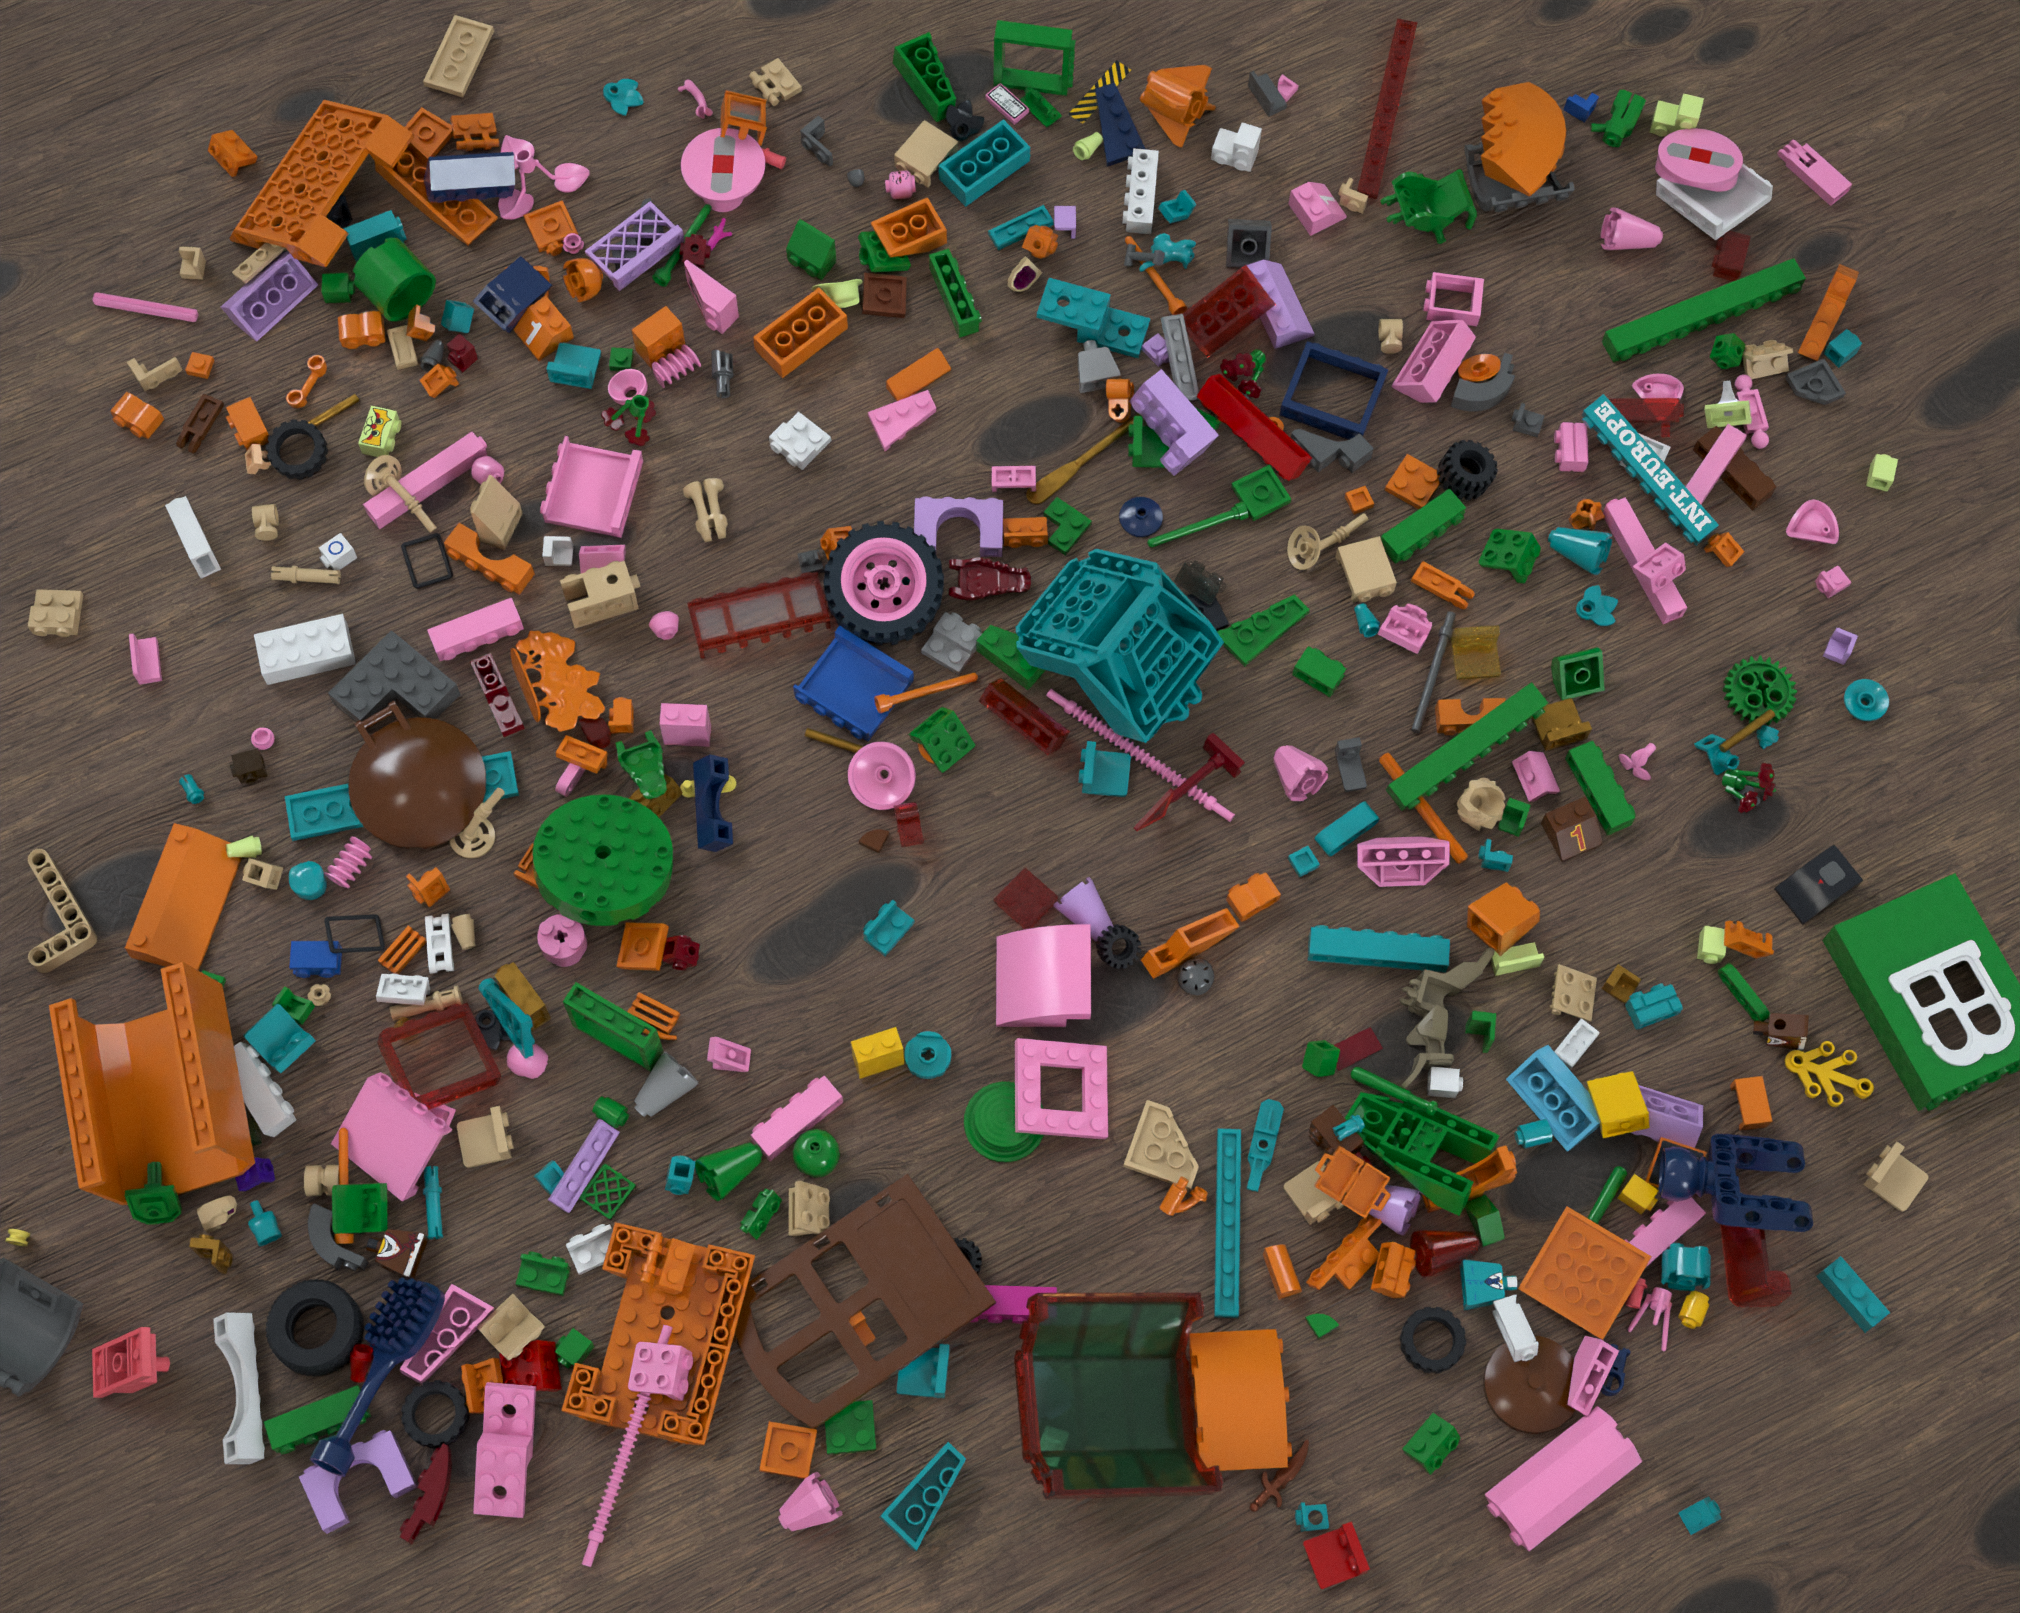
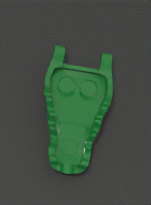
M652 730L645 732V737L648 741L646 743L625 750L621 740L615 742L618 753V761L623 770L638 785L644 798L653 799L665 794L667 783L664 778L662 747L654 737Z

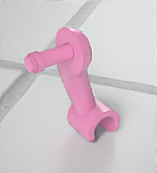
M685 80V85L678 87V91L682 92L687 89L694 96L699 105L696 109L697 116L702 119L705 118V114L711 116L713 111L707 107L701 91L691 80Z

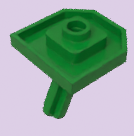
M160 1162L148 1163V1184H144V1188L125 1190L124 1196L132 1218L147 1225L173 1222L182 1212L174 1185L164 1186L162 1184V1164Z

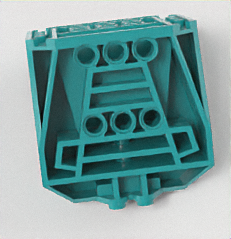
M1095 549L1088 552L1090 557L1079 561L1075 558L1068 561L1016 626V634L1019 636V641L1016 642L1017 649L1030 666L1075 678L1115 734L1146 743L1164 723L1187 719L1189 716L1187 705L1189 703L1197 704L1202 700V691L1196 681L1207 669L1224 641L1211 622L1164 573L1157 563Z

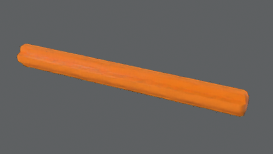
M1390 753L1380 757L1379 762L1393 780H1396L1405 773ZM1421 797L1419 799L1420 803L1414 808L1438 839L1449 841V853L1456 863H1463L1468 858L1467 853L1424 797Z

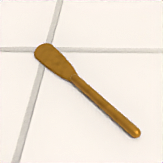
M1134 416L1079 458L1061 466L1036 482V491H1032V488H1029L1026 492L1028 501L1032 504H1041L1051 497L1076 474L1082 465L1129 431V424H1133Z

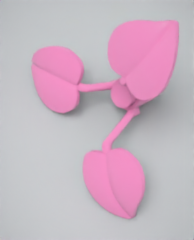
M506 135L502 143L501 152L514 153V168H520L522 189L521 192L514 189L512 196L499 199L500 216L503 219H518L529 213L532 209L534 199L532 195L525 194L524 173L533 172L535 166L540 168L549 178L555 180L554 185L557 190L565 193L573 192L580 188L588 178L589 170L578 164L565 163L555 168V175H552L537 159L534 160L535 150L530 142Z

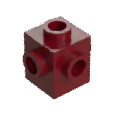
M697 234L685 237V242H681L680 245L683 265L688 260L696 267L705 268L706 258L710 259L711 246L708 245L707 239H703L702 235ZM695 248L699 249L697 252H692Z
M685 935L666 938L662 961L673 965V969L681 971L697 965L700 944L692 941L691 937Z

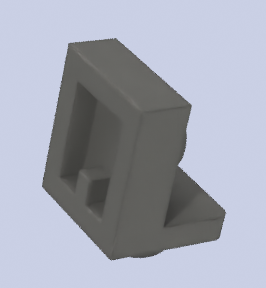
M1521 403L1519 410H1514L1511 419L1512 422H1515L1513 431L1538 438L1545 415L1524 410L1525 404Z

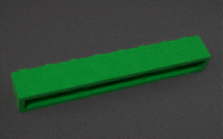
M1532 682L1390 783L1386 788V792L1401 811L1407 807L1409 810H1412L1420 803L1419 799L1424 795L1430 797L1439 790L1437 787L1442 782L1448 784L1456 778L1455 773L1460 769L1466 771L1474 765L1473 760L1478 756L1481 759L1492 752L1491 747L1496 743L1499 746L1505 743L1510 738L1509 734L1514 730L1517 733L1523 730L1528 725L1526 722L1532 717L1534 720L1541 717L1546 712L1544 709L1548 705L1547 700Z

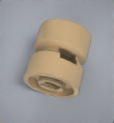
M339 1164L327 1165L325 1168H322L321 1165H307L304 1173L306 1196H321L324 1192L327 1196H332V1187L339 1185Z

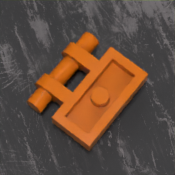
M493 113L451 116L450 120L454 139H463V141L456 142L457 150L473 151V149L478 148L491 150L492 147H499V139H491L489 137L495 136L497 133ZM471 137H481V140H472Z

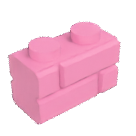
M1561 423L1559 429L1555 430L1554 443H1558V450L1555 451V463H1559L1560 471L1584 472L1588 465L1587 426L1584 423Z

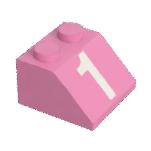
M1307 182L1291 190L1289 206L1310 236L1346 218V214L1325 184Z

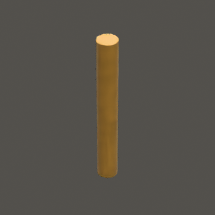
M353 394L311 419L308 423H312L317 427L360 400L356 394Z
M1769 709L1719 745L1720 750L1725 753L1774 718V711Z
M807 728L805 732V737L857 753L864 747Z

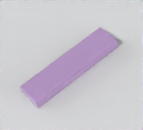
M598 1119L548 1201L564 1212L570 1213L620 1132L603 1120Z

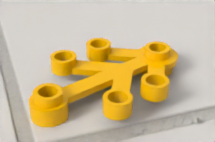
M1824 1041L1816 1049L1806 1053L1800 1050H1793L1785 1057L1787 1069L1798 1074L1805 1087V1094L1809 1098H1816L1821 1093V1088L1817 1083L1812 1082L1808 1072L1816 1074L1828 1097L1827 1102L1832 1107H1838L1843 1102V1095L1835 1091L1830 1080L1852 1088L1855 1096L1861 1099H1865L1873 1093L1874 1086L1869 1079L1861 1078L1857 1080L1833 1071L1844 1065H1852L1857 1060V1054L1853 1050H1846L1840 1057L1820 1065L1810 1062L1820 1056L1828 1057L1834 1052L1835 1047L1833 1043ZM1823 1046H1828L1830 1052L1824 1051ZM1845 1055H1851L1852 1061L1847 1060ZM1794 1058H1799L1801 1064H1796ZM1861 1084H1866L1868 1090H1863ZM1809 1088H1815L1816 1094H1812L1809 1091ZM1832 1096L1838 1097L1839 1102L1835 1103L1832 1100Z

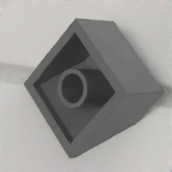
M1228 219L1226 267H1244L1261 260L1269 261L1271 221Z

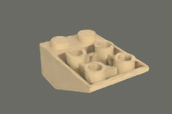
M489 475L486 482L484 481L481 484L480 495L477 501L474 500L472 502L470 513L480 541L505 550L523 512L520 503L493 476Z

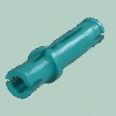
M427 1166L423 1170L425 1183L423 1195L426 1198L428 1239L433 1240V1237H435V1240L443 1238L440 1206L442 1187H439L438 1166H433V1169H431V1166Z

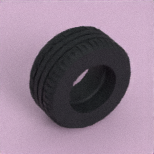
M310 1279L298 1282L296 1285H291L292 1287H288L286 1291H283L277 1297L278 1299L273 1302L274 1304L268 1312L266 1338L268 1339L270 1349L286 1367L301 1375L305 1374L306 1376L316 1377L338 1371L345 1364L349 1363L353 1347L362 1343L364 1321L358 1304L343 1288L327 1280ZM311 1308H329L337 1318V1326L332 1338L319 1348L304 1349L300 1347L294 1339V1327L299 1317Z

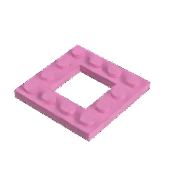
M1017 1038L1015 1040V1132L1093 1139L1108 1138L1107 1046ZM1040 1066L1082 1069V1112L1041 1109Z

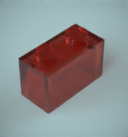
M1728 231L1724 234L1723 238H1718L1716 249L1719 252L1718 255H1714L1711 267H1714L1713 276L1730 281H1736L1740 278L1751 236Z

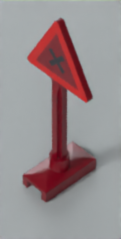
M1211 733L1203 745V749L1211 756L1208 762L1175 790L1170 788L1133 829L1139 831L1163 818L1171 803L1178 801L1214 769L1217 770L1222 766L1233 778H1236L1241 773L1240 768L1245 762L1218 736Z

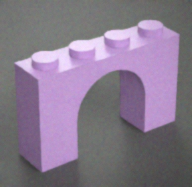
M931 497L915 498L914 533L918 536L922 534L929 546L933 545L936 550L937 531L944 521L953 517H964L973 521L980 531V557H1002L1003 500L996 498L978 500L972 497L965 499H954L952 497H944L942 499H932Z
M382 1430L374 1434L372 1440L366 1443L358 1442L351 1446L355 1456L351 1467L362 1463L378 1467L391 1495L395 1499L418 1487L397 1439L391 1431L386 1432V1430ZM317 1465L304 1470V1474L299 1476V1479L322 1530L328 1534L349 1523V1518L338 1494L341 1476L332 1474Z

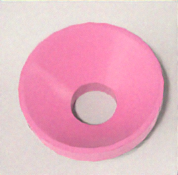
M625 369L611 378L608 384V392L616 403L624 405L626 400H632L633 398L626 397L627 392L636 390L637 393L635 395L644 396L648 385L643 373L635 369Z

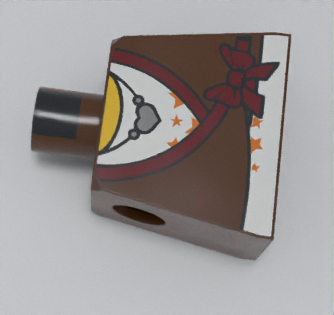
M1771 1013L1768 1022L1754 1021L1753 1035L1767 1036L1766 1045L1804 1051L1808 1034L1809 1015Z
M387 1229L383 1240L371 1236L366 1250L377 1253L375 1262L380 1267L406 1280L415 1279L429 1239L424 1233Z

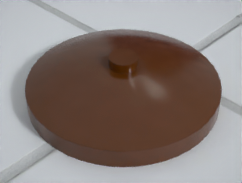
M1534 1335L1536 1342L1538 1341L1539 1343L1538 1353L1530 1360L1514 1362L1506 1342L1492 1354L1484 1371L1483 1388L1490 1409L1505 1425L1523 1433L1541 1434L1560 1427L1575 1412L1574 1408L1567 1405L1574 1359L1566 1349L1555 1341Z

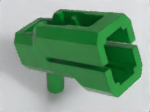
M1619 90L1610 111L1613 115L1611 120L1606 121L1605 124L1592 123L1591 132H1605L1602 141L1608 146L1620 147L1623 139L1631 136L1646 102L1643 97L1634 94L1628 107L1632 93L1626 90Z

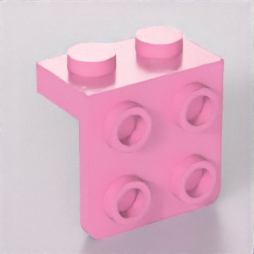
M648 1342L637 1343L628 1388L635 1392L664 1394L673 1400L683 1401L684 1394L688 1390L687 1379L689 1370L693 1365L692 1352L678 1345Z

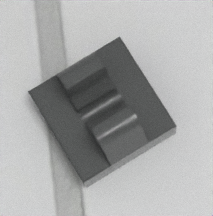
M819 549L797 554L802 577L824 572Z

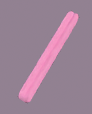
M98 292L94 293L93 297L94 304L98 306L196 322L198 318L196 309Z

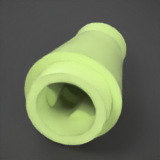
M1095 132L1077 141L1073 147L1075 156L1080 160L1089 159L1103 142L1102 136Z
M249 836L226 844L228 858H256L257 855L262 854L259 837Z

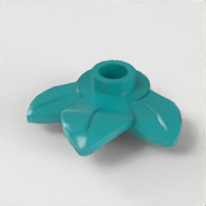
M621 79L617 83H608L603 88L604 98L611 103L612 109L618 114L626 116L628 107L640 106L644 103L641 94L636 90L638 82L635 80Z
M1595 585L1586 589L1583 599L1576 605V613L1580 618L1585 620L1591 619L1597 625L1609 626L1615 623V618L1610 613L1615 609L1618 599L1601 595L1600 586ZM1583 608H1588L1590 612L1584 611Z

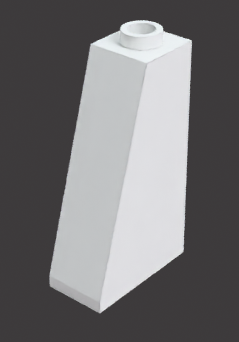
M186 496L176 498L165 505L200 578L221 570Z

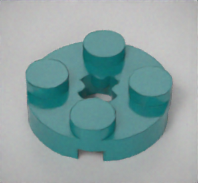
M931 1031L921 1032L907 1043L904 1052L905 1063L910 1073L919 1078L933 1079L940 1077L950 1065L951 1048L940 1034ZM926 1050H931V1054L935 1055L929 1061L921 1057V1054H925Z

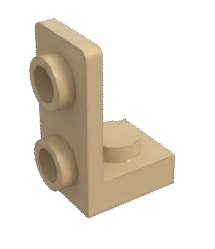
M176 357L149 372L144 364L139 365L135 358L127 362L131 372L144 391L157 387L159 383L168 378L175 377L182 371Z

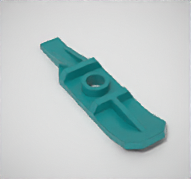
M1267 1099L1260 1105L1248 1154L1251 1172L1247 1190L1258 1192L1262 1173L1271 1165L1284 1110L1279 1101ZM1266 1141L1268 1144L1267 1148H1261L1259 1142Z

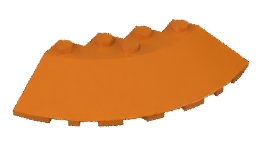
M1526 82L1496 88L1482 99L1485 116L1481 120L1485 134L1481 136L1484 148L1481 160L1485 176L1530 197L1547 181L1546 176L1550 172H1554L1558 159L1562 158L1565 149L1566 125L1562 110L1557 102L1540 87Z

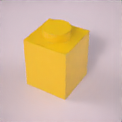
M1634 1174L1617 1199L1639 1214H1642L1646 1209L1651 1211L1658 1201L1655 1195L1659 1190Z

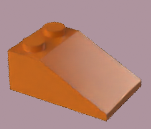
M928 197L871 222L872 228L889 257L929 252L947 244V229Z

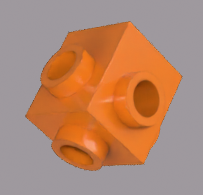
M1034 225L1029 228L1022 248L1030 251L1031 255L1036 258H1045L1056 251L1058 235L1053 233V230L1049 227Z

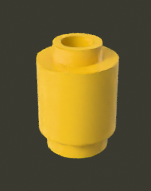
M1691 1291L1690 1295L1686 1296L1678 1316L1682 1320L1681 1324L1691 1329L1701 1327L1709 1308V1297L1698 1291Z

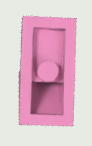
M711 1037L707 1061L713 1062V1069L748 1072L751 1049L719 1037Z

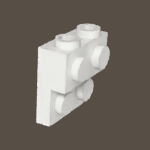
M798 412L787 424L783 422L769 436L770 447L775 453H781L792 466H798L803 470L831 442V437Z

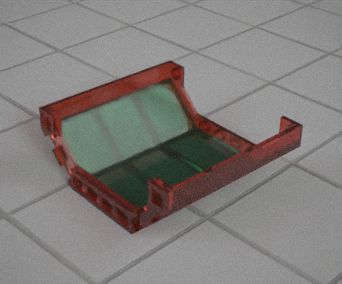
M1036 1293L1029 1297L1026 1305L1027 1309H1029L1028 1320H1023L1019 1337L1023 1341L1021 1350H1016L1014 1364L1022 1458L1025 1463L1032 1465L1031 1474L1036 1483L1043 1485L1045 1490H1043L1042 1494L1045 1500L1212 1495L1222 1491L1223 1477L1220 1473L1219 1465L1207 1468L1195 1448L1197 1436L1193 1429L1194 1410L1191 1407L1190 1400L1192 1388L1188 1381L1189 1362L1186 1359L1185 1351L1193 1322L1203 1317L1204 1302L1201 1300V1293Z

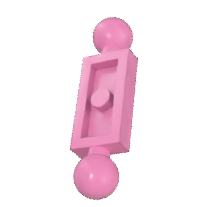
M1740 375L1735 380V387L1741 392H1737L1735 398L1738 401L1749 400L1752 422L1751 424H1743L1746 434L1754 433L1751 438L1752 445L1761 449L1769 443L1768 435L1763 432L1769 428L1758 389L1750 390L1752 379L1748 375Z

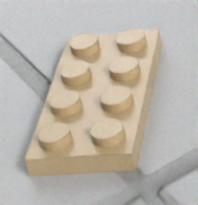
M454 15L425 76L424 86L464 97L494 33L493 26Z

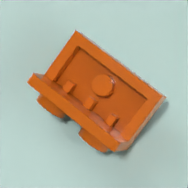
M233 130L212 134L208 152L231 177L237 175L239 167L256 163V154Z
M491 1358L474 1365L464 1364L461 1366L462 1381L466 1391V1405L470 1413L484 1414L485 1385L487 1382L503 1383L499 1358Z

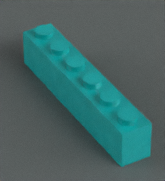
M1317 925L1311 927L1309 932L1307 961L1421 971L1426 969L1446 973L1449 967L1450 939H1444L1440 935L1421 937L1417 933L1398 935L1394 931L1375 933L1371 929L1352 931L1348 927L1329 929L1328 926Z

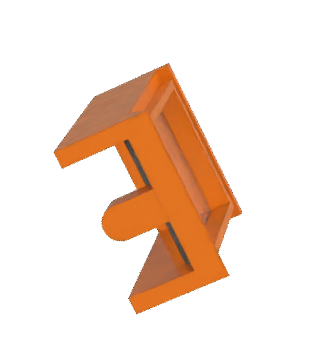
M725 91L721 106L720 137L725 138L728 124L740 127L738 131V138L740 140L746 139L749 129L757 130V143L762 146L767 129V100Z

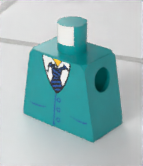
M1463 1260L1459 1265L1464 1310L1493 1305V1301L1505 1298V1291L1517 1290V1277L1503 1276L1501 1264Z

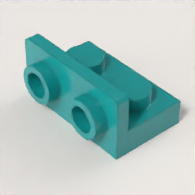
M894 900L889 904L885 903L879 909L878 917L874 921L870 920L863 928L864 941L883 956H886L915 923L913 918L897 907V902Z

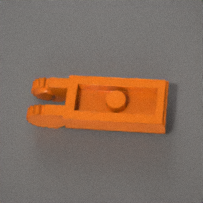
M1424 561L1421 562L1411 579V582L1463 610L1468 607V603L1466 600L1455 595L1456 591L1469 599H1472L1475 595L1474 591L1461 584V581Z

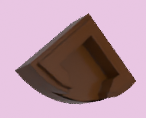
M882 829L869 831L860 838L859 844L880 853L890 833Z

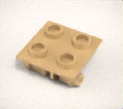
M1558 964L1557 972L1554 973L1555 983L1552 987L1554 990L1552 992L1554 998L1552 999V1005H1550L1552 1014L1561 1015V1012L1591 1022L1597 978Z

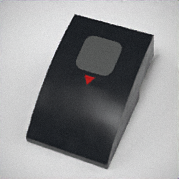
M1832 845L1776 886L1774 890L1801 924L1804 925L1858 887L1863 879L1839 849Z

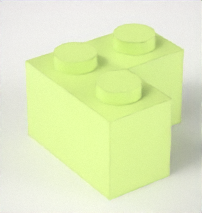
M1683 93L1679 105L1658 100L1649 133L1667 136L1681 129L1696 128L1704 98Z

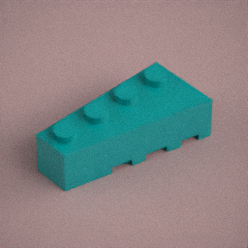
M949 1442L939 1450L879 1516L914 1552L920 1546L922 1539L966 1460Z

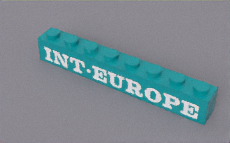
M1604 394L1583 410L1582 416L1584 418L1582 421L1589 429L1593 428L1598 433L1596 435L1598 440L1603 445L1607 444L1612 449V456L1618 462L1621 460L1626 465V472L1632 478L1636 477L1640 481L1639 486L1646 494L1650 493L1654 497L1655 505L1661 511L1664 509L1668 513L1669 521L1675 527L1679 526L1684 533L1682 535L1690 544L1693 542L1697 546L1718 528L1719 524Z

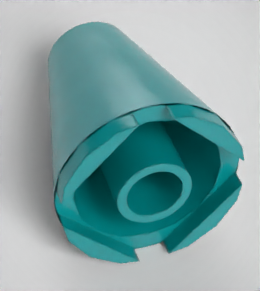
M1557 527L1556 530L1550 532L1548 542L1550 543V548L1590 574L1598 575L1603 569L1599 567L1600 563H1606L1612 546V539L1610 537H1612V534Z

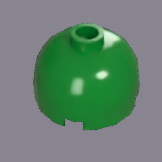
M811 1129L802 1133L795 1141L792 1151L797 1169L813 1178L824 1177L831 1173L840 1158L837 1141L830 1133L821 1129Z

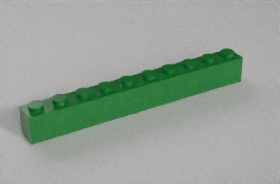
M1792 258L1605 332L1602 344L1613 363L1619 360L1626 361L1634 354L1646 353L1657 345L1664 346L1670 340L1684 338L1696 330L1702 331L1713 323L1720 324L1731 316H1740L1749 309L1760 308L1764 303L1776 302L1787 294H1796L1802 289L1806 277L1795 259Z

